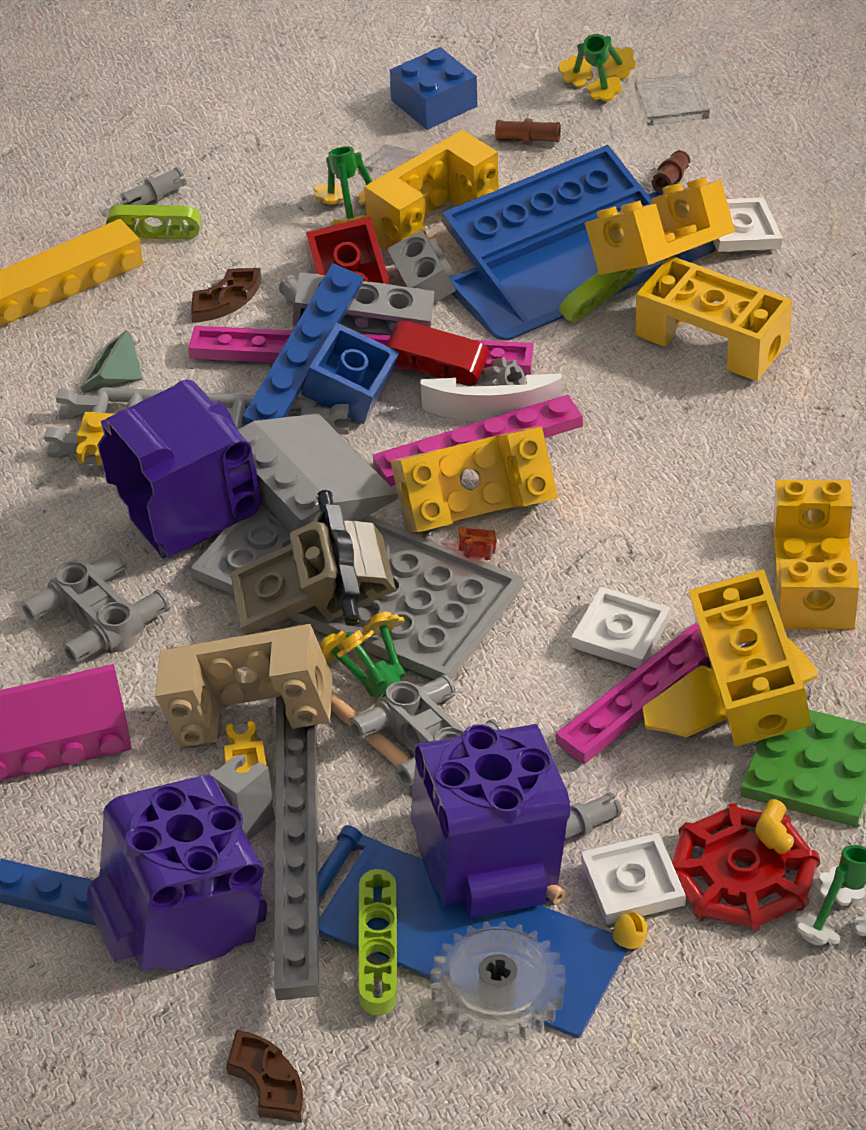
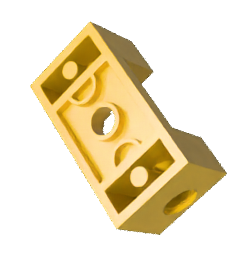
M462 129L364 186L366 217H371L379 246L388 252L387 249L421 229L427 238L423 225L426 214L448 201L459 206L498 190V152Z
M706 177L686 182L687 188H683L682 183L662 188L663 194L651 198L652 204L642 206L641 201H635L620 206L622 210L620 212H617L616 206L597 211L598 218L585 222L599 275L647 266L735 232L722 181L707 182Z
M671 256L663 262L636 294L635 336L666 347L675 336L676 329L682 322L728 338L727 370L758 382L789 343L793 299Z
M542 426L526 428L390 461L406 531L421 532L453 524L452 521L510 507H524L558 498ZM466 469L474 470L479 478L477 486L472 490L465 489L460 482L461 474Z
M776 480L773 511L777 609L784 629L855 630L859 581L857 560H851L849 536L853 507L851 480Z
M764 569L688 590L697 629L706 657L709 656L734 746L745 745L812 726L805 687ZM756 640L754 645L747 648L737 646Z

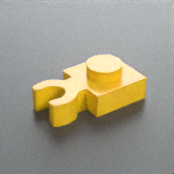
M85 412L77 434L78 446L76 452L79 464H83L87 456L95 455L97 465H102L97 446L104 435L101 421L114 414Z
M248 721V731L244 734L235 733L233 724H228L226 733L229 745H224L226 763L237 755H245L246 762L243 766L236 769L238 773H246L252 766L260 762L266 766L263 740L257 741L255 723Z

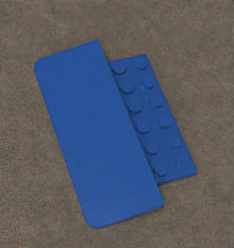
M605 145L442 212L441 222L475 266L450 278L456 290L451 294L493 337L500 340L514 339L563 318L564 316L559 313V308L564 299L598 273L585 222L598 218L596 212L616 206L617 212L622 211L620 206L635 201H641L642 206L652 204L651 198L663 193L656 191L647 194L610 146ZM713 241L676 254L674 257L692 262L713 253L716 247ZM666 259L647 266L638 267L633 279L614 295L648 281Z

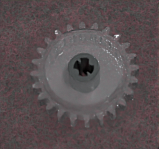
M501 921L499 926L493 927L488 922H484L483 928L478 930L472 926L467 927V935L463 937L455 933L453 935V946L443 943L441 946V956L434 957V969L430 971L431 1000H435V1011L437 1014L444 1013V1023L447 1026L455 1022L457 1023L458 1035L461 1036L469 1032L473 1034V1042H478L482 1037L489 1039L490 1045H495L497 1040L505 1039L506 1043L511 1045L513 1038L521 1036L525 1041L529 1040V1031L532 1029L542 1033L544 1031V1020L552 1023L555 1021L556 1010L562 1009L563 996H565V966L559 965L560 954L558 952L550 953L551 942L549 940L542 941L541 943L538 942V932L535 930L527 934L522 931V925L520 924L514 929L507 927L506 922Z

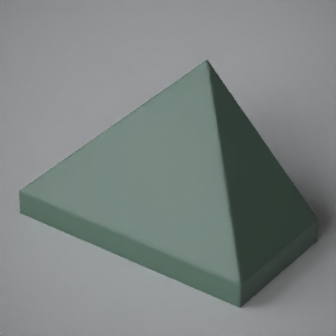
M127 330L106 344L80 387L84 392L143 379L133 339Z

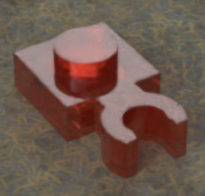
M458 527V551H464L463 556L465 558L485 557V560L492 559V554H495L497 541L495 530Z

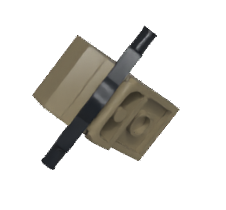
M330 490L319 491L316 497L321 513L317 522L314 521L290 532L292 544L230 572L240 628L246 635L254 634L313 606L317 607L328 622L344 615L346 625L354 626L359 624L361 617L358 608L396 591L383 535L376 526L369 522L343 521L340 505L334 504L332 492Z

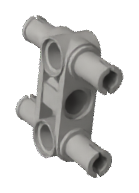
M113 549L110 553L92 563L68 561L61 564L56 570V577L48 583L47 589L21 602L24 614L32 623L53 610L61 608L65 609L86 630L83 634L63 644L67 658L74 665H77L80 661L100 649L113 652H122L134 645L136 641L135 635L142 631L144 624L163 612L169 611L170 604L165 594L161 590L156 589L153 593L132 605L127 603L105 582L107 579L127 569L126 560L117 549Z
M444 674L422 686L402 681L392 683L386 690V696L377 700L373 709L348 719V722H350L348 723V729L355 740L362 741L366 737L385 729L397 738L413 755L417 743L459 737L464 733V729L437 705L446 699L453 698L455 696L454 692H456L454 683L449 676ZM494 719L483 724L495 730L502 729L501 725ZM415 757L396 765V776L405 788L412 787L414 783Z

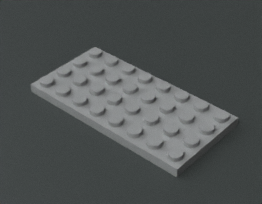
M261 502L259 510L252 517L226 528L191 567L192 578L234 596L230 572L292 544L290 532ZM371 516L363 518L360 522L373 523L383 535L396 591L358 608L361 620H359V624L354 626L345 624L344 615L328 622L316 606L297 613L288 619L303 625L311 624L312 629L327 635L337 634L340 631L353 633L358 629L364 635L362 627L369 624V619L372 616L382 612H391L392 615L397 614L399 617H404L405 623L394 627L389 632L401 666L432 679H437L444 674L452 680L523 588V577ZM381 633L370 636L361 643L365 651L389 660Z

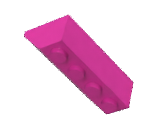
M114 664L0 690V781L132 749Z

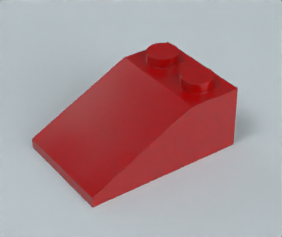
M371 217L306 232V251L313 274L326 275L333 263L363 276V281L391 285Z

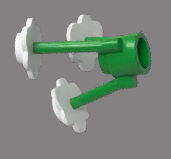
M850 845L843 848L839 866L832 867L829 873L823 872L820 874L819 882L822 885L819 891L825 900L817 918L810 915L804 918L796 917L794 921L798 925L796 929L806 941L820 946L827 942L838 944L841 937L835 933L836 930L833 926L825 923L834 901L842 906H847L851 901L859 902L864 898L866 848L858 845ZM865 912L864 916L854 919L856 933L861 936H866Z

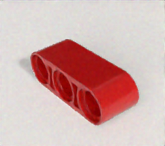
M399 321L386 345L400 352L395 364L396 366L437 378H456V383L466 386L477 384L490 355L489 349L479 341L410 321Z

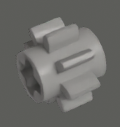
M504 357L491 360L492 366L483 368L482 386L524 385L525 374L521 367L516 365V360L506 362Z

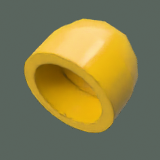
M636 912L622 914L614 925L612 938L622 947L629 949L640 948L645 944L647 923L643 916Z

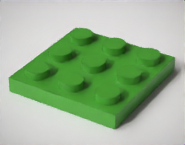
M809 710L812 726L759 740L741 787V797L763 803L775 799L782 802L786 809L854 827L859 826L866 806L865 723Z

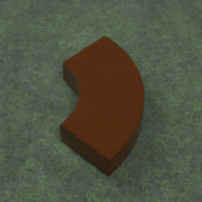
M261 268L227 269L225 277L217 285L208 289L194 291L191 307L192 323L221 318L247 304L260 286Z
M236 1030L226 1064L227 1074L245 1080L254 1088L258 1096L260 1117L302 1123L304 1099L302 1084L297 1070L293 1068L291 1063L282 1054V1050L267 1039L249 1032Z

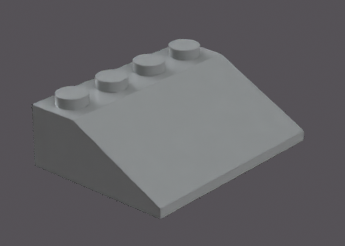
M319 413L258 420L238 429L252 447L261 502L289 532L295 531L314 521L317 522L321 512L316 496L321 490H330L332 492L334 504L340 505L343 521H360L398 499V494Z

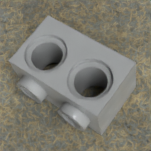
M422 229L387 249L406 286L434 291L433 304L456 291L450 281V278L455 276L446 258L439 261V258L444 256L435 238L428 241Z

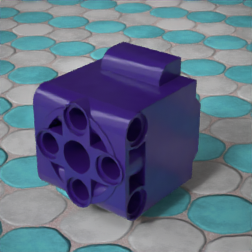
M182 380L174 386L101 421L104 435L97 446L105 480L109 484L116 485L119 498L127 506L130 520L162 559L171 557L242 520L252 517L259 510L261 496L250 443L236 428L225 405L221 401L215 402L211 400L193 380Z
M476 724L469 726L464 730L463 735L459 737L417 743L414 751L415 771L410 819L416 832L421 857L433 888L439 892L443 905L464 903L469 917L473 918L545 904L547 887L558 885L566 827L570 817V800L567 789L538 725L531 724L495 730L487 725Z
M198 776L121 795L111 800L105 806L103 811L99 877L94 879L88 887L86 905L114 962L134 957L141 972L158 967L171 971L225 956L235 946L255 941L257 923L266 921L267 902L261 893L264 868L242 829V813L237 808L228 804L219 785L212 776Z

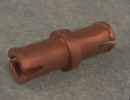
M525 118L524 121L497 120L495 138L497 141H523L524 144H531L532 141L559 143L561 124L560 122H533L531 118Z
M675 151L669 159L664 160L660 164L658 173L653 176L654 180L651 181L655 191L663 193L662 188L680 182L684 176V170L689 167L688 164L691 162L690 156L685 151Z

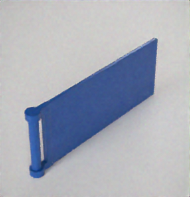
M345 825L337 835L338 843L318 872V902L351 851L358 849L362 853L320 916L319 935L359 950L360 878L370 870H386L394 876L396 881L397 966L479 998V967L481 962L491 955H505L511 958L517 966L516 1001L506 1010L575 1038L582 1036L629 948L622 947L613 940V933L541 905L470 918L464 903L443 905L439 892L433 888L423 859L367 837L353 826ZM374 887V903H382V887ZM373 918L366 925L372 930H383L389 925V922L383 918ZM374 952L370 954L385 961H388L390 959L389 956L383 952Z

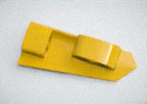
M788 638L803 684L818 677L816 667ZM756 640L746 643L742 648L754 645ZM706 666L696 668L643 706L645 729L689 737L726 720L713 669H709Z

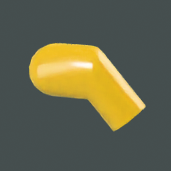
M771 799L767 802L757 822L756 835L767 848H773L778 854H785L793 846L794 838L786 833L787 829L781 823L786 812L785 805L778 800Z

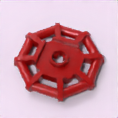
M736 803L727 804L726 809L694 823L685 822L678 830L680 837L671 862L685 892L686 899L693 907V914L701 920L708 917L747 926L750 928V931H758L761 925L794 910L803 911L809 905L808 894L815 869L821 864L819 853L811 850L792 826L791 818L785 814L781 823L787 829L786 833L794 838L791 850L785 854H778L773 848H767L756 833L748 832V826L756 827L762 812L739 808ZM729 825V827L726 828V829H724V830H721V831H719V832H717V833H715V834H712V835L710 834V833H712V832H714V831H716V830H719V829H721V828H723V827ZM698 846L705 849L701 859H690L693 847ZM741 859L744 863L751 861L752 864L749 868H740L736 866V860ZM786 868L798 869L794 883L784 879ZM702 876L709 888L704 894L692 877ZM773 893H777L782 897L758 908V900ZM722 897L730 905L721 904L717 902ZM746 903V909L734 907Z

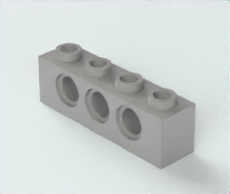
M299 272L292 325H297L325 275ZM363 281V285L340 324L360 334L391 335L399 321H410L430 327L434 291Z

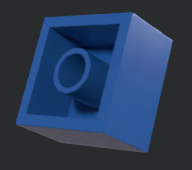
M441 47L389 70L391 101L426 130L478 107L477 76Z
M336 323L309 366L301 395L328 408L336 404H349L348 417L364 424L387 386L400 352Z

